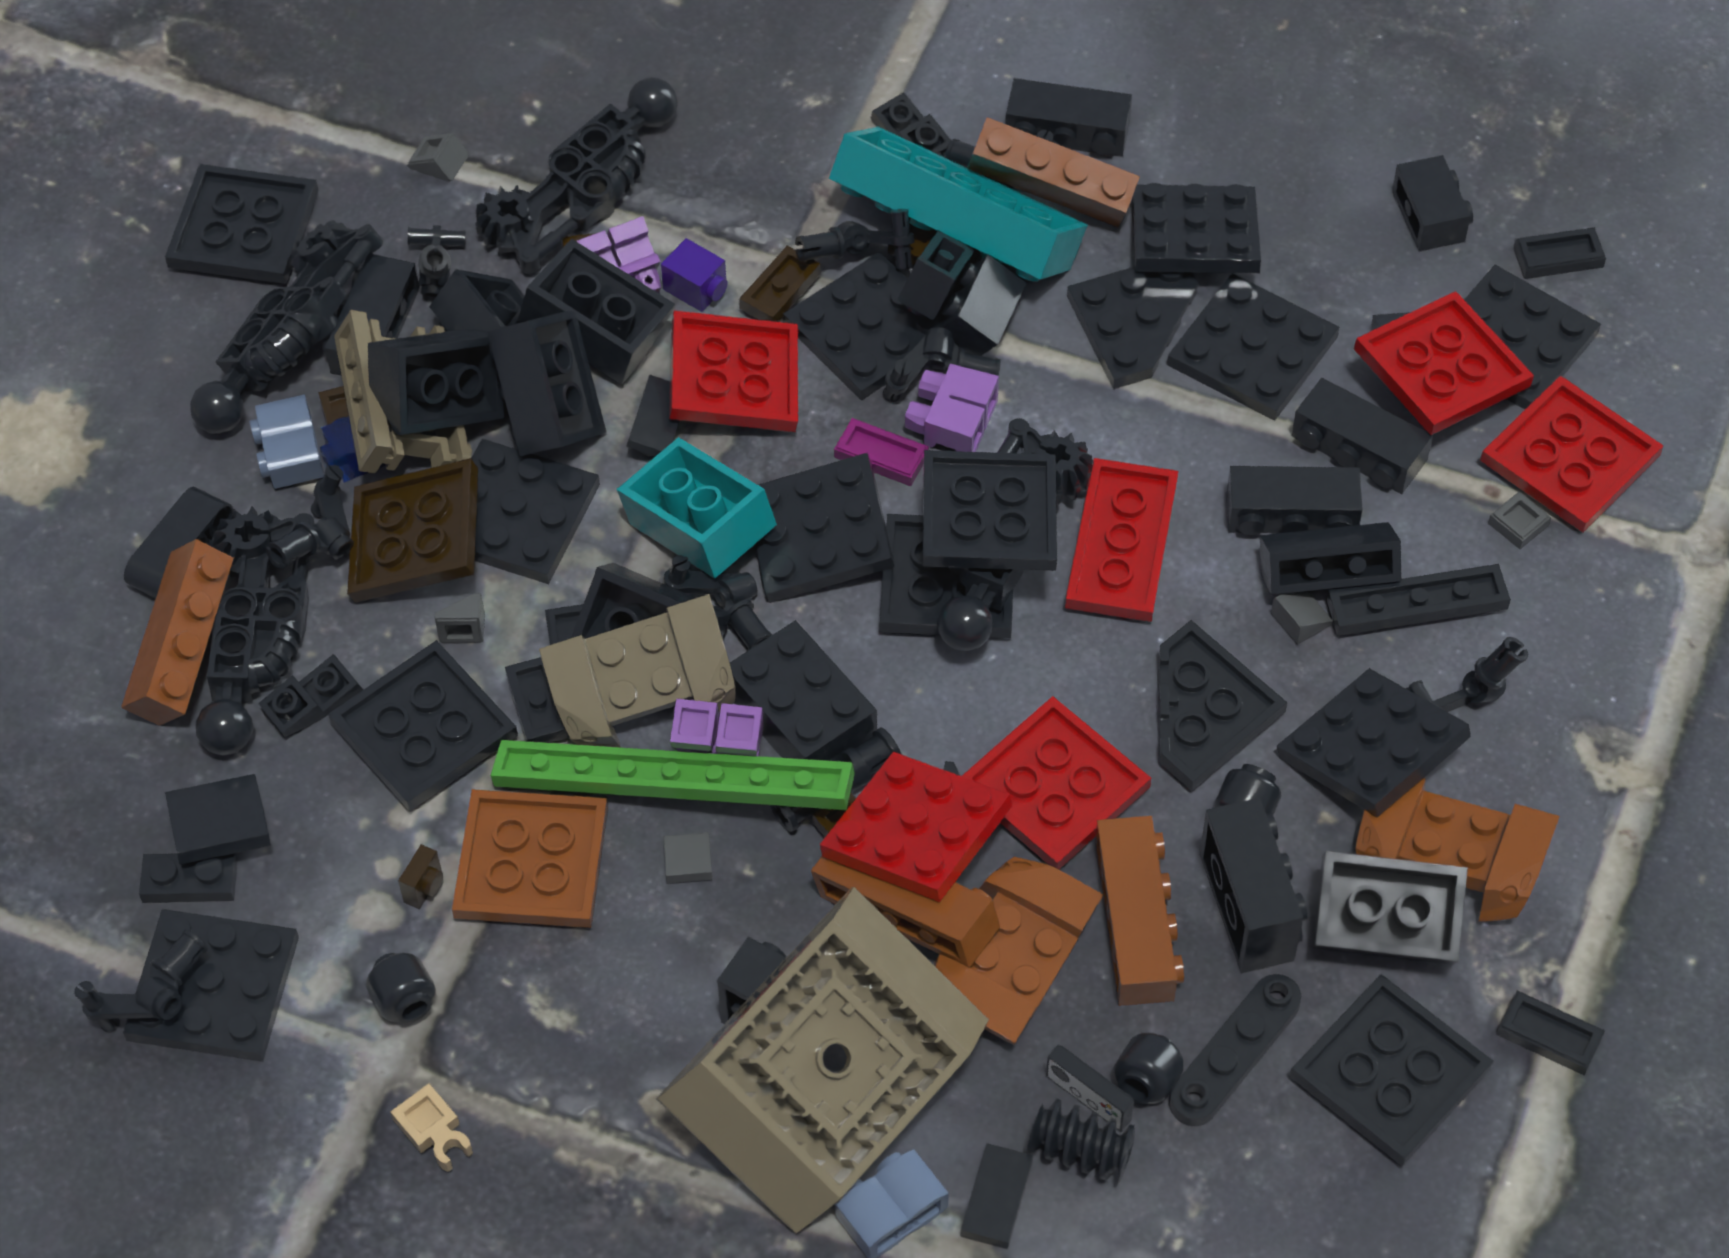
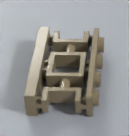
M350 310L334 337L359 471L376 473L382 463L386 464V469L395 470L404 455L430 458L432 467L471 458L472 448L470 443H467L464 425L435 429L436 436L424 435L421 432L399 435L394 430L389 434L388 426H391L369 386L368 343L393 338L382 337L379 321L370 319L368 322L366 312ZM434 325L429 334L444 332V327ZM417 326L410 337L426 335L425 327Z

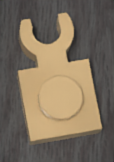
M429 1083L390 1111L393 1121L420 1153L431 1145L434 1146L436 1161L443 1170L449 1172L452 1169L451 1161L445 1155L448 1149L459 1147L468 1157L473 1154L468 1137L462 1132L452 1131L460 1125L458 1116Z

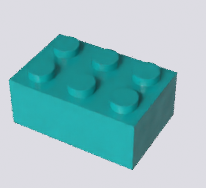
M679 437L616 489L630 525L677 555L687 557V561H690L691 564L713 578L719 576L777 525L765 489Z

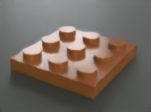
M472 789L452 905L454 919L591 928L608 813L607 798Z

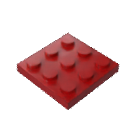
M1456 291L1356 338L1353 348L1430 435L1530 387L1534 378L1531 371Z
M674 310L671 326L669 419L796 432L798 424V324Z
M1560 375L1482 451L1480 461L1584 533L1661 456L1664 445Z
M1054 696L1047 700L962 775V777L1010 794L1012 808L1000 823L1047 864L1057 869L1062 868L1096 837L1097 820L1116 819L1151 787L1152 779Z
M893 751L820 843L822 857L941 902L1012 808L1010 794Z

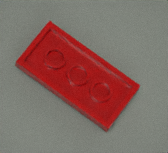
M1094 458L1065 608L1152 622L1179 471Z

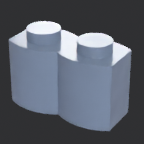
M305 394L256 405L257 419L250 420V426L255 445L263 444L264 451L256 453L262 478L270 476L274 489L323 478L322 462Z
M914 1149L903 1155L900 1152H896L885 1158L877 1168L878 1173L863 1182L858 1179L846 1194L835 1203L836 1218L867 1258H877L901 1242L908 1234L931 1222L949 1206V1193Z

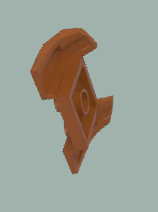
M1425 778L1421 779L1380 816L1376 817L1364 809L1356 843V855L1468 867L1466 888L1484 893L1479 921H1497L1518 917L1534 888L1560 818L1559 815L1519 804L1514 805L1510 815L1424 791Z
M1013 857L1002 864L978 888L987 893L994 901L1001 927L971 967L968 968L964 964L941 954L933 963L989 1019L984 1029L1012 1045H1015L1028 1021L1032 1019L1103 897L1102 893L1051 865Z

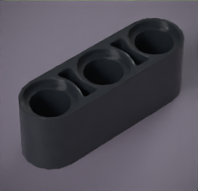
M197 487L188 488L131 556L125 567L124 581L132 587L156 598L170 553L195 539L213 547V533L219 531L220 519L232 520L233 506Z

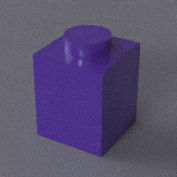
M687 238L661 263L663 290L700 312H703L712 301H718L727 289L728 281L725 260Z

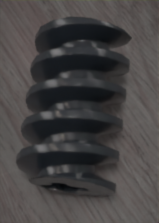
M1057 1098L1049 1109H1045L1044 1104L1041 1105L1031 1130L1027 1152L1035 1154L1044 1143L1045 1159L1052 1161L1063 1150V1165L1071 1167L1081 1157V1170L1089 1174L1099 1163L1100 1178L1108 1180L1118 1170L1119 1184L1133 1149L1135 1126L1130 1124L1119 1135L1117 1134L1116 1119L1111 1118L1103 1129L1099 1128L1098 1112L1095 1111L1091 1113L1085 1122L1080 1121V1106L1074 1105L1066 1116L1062 1115L1061 1099Z

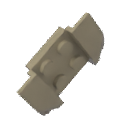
M710 594L667 607L668 612L586 639L580 635L539 649L554 704L570 739L577 745L621 748L613 727L614 725L676 705V699L714 702L718 705L719 713L721 703L732 704L735 702L734 679Z

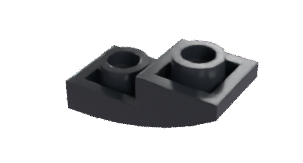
M905 92L872 110L870 119L877 127L885 129L938 155L946 151L951 141L932 115L928 114L924 117Z
M649 374L626 445L627 447L638 450L647 456H657L673 442L680 420L669 419L670 381Z
M332 654L301 681H298L292 675L258 704L286 737L325 718L330 712L364 689L340 660Z

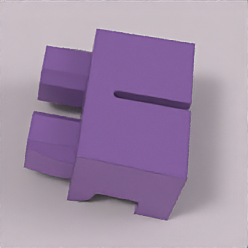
M643 216L612 227L608 230L607 234L604 230L577 241L657 293L660 292L661 284L657 272L660 259L654 253L647 235L649 230Z
M954 364L949 365L946 374L925 370L918 387V397L932 400V406L915 401L910 402L905 413V428L923 434L924 445L934 447L937 443L956 451L976 452L984 430H986L998 402L999 376Z
M676 699L670 743L673 748H677V751L759 756L763 732L762 707L721 703L719 713L718 705L714 702Z

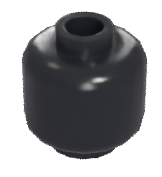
M1243 764L1241 769H1232L1227 773L1214 806L1216 808L1260 797L1265 813H1272L1274 815L1282 793L1279 786L1275 783L1276 777L1272 773L1255 765Z
M388 953L383 955L375 962L366 981L367 991L380 1014L392 1022L411 1023L422 1018L430 1010L436 992L434 982L423 963L417 956L411 953Z
M1140 1033L1131 1038L1115 1063L1114 1078L1118 1087L1130 1095L1135 1103L1156 1104L1165 1100L1183 1072L1184 1060L1179 1049L1169 1038L1155 1033Z

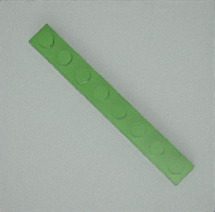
M501 740L490 776L495 787L847 810L855 773L852 762Z

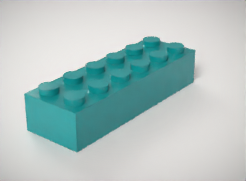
M880 127L844 133L828 178L841 184L840 189L846 194L855 197L866 196L876 201L875 206L884 212L891 213V210L908 209V217L911 218L910 223L928 231L933 229L939 230L966 246L969 245L981 251L980 256L982 258L988 254L1000 264L1006 263L1017 268L1016 274L1030 281H1039V279L1053 277L1056 274L1071 270L1088 226Z

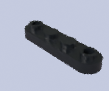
M1271 974L1263 977L1177 1080L1171 1090L1170 1110L1179 1122L1188 1126H1201L1211 1121L1295 1018L1300 1007L1301 991L1293 979L1282 974ZM1273 991H1280L1286 997L1283 999H1275L1270 995V993ZM1198 1092L1202 1095L1203 1099L1192 1101L1187 1097V1094Z

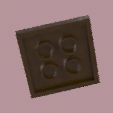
M471 458L354 487L351 539L354 541V544L350 549L347 594L355 603L474 575L478 466Z

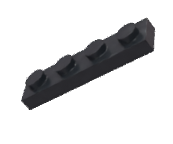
M1499 564L1403 578L1399 582L1328 590L1327 602L1337 636L1507 610L1511 601Z

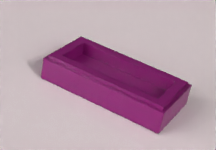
M852 418L834 448V458L843 460L868 453L874 473L912 486L924 465V450H929V446Z

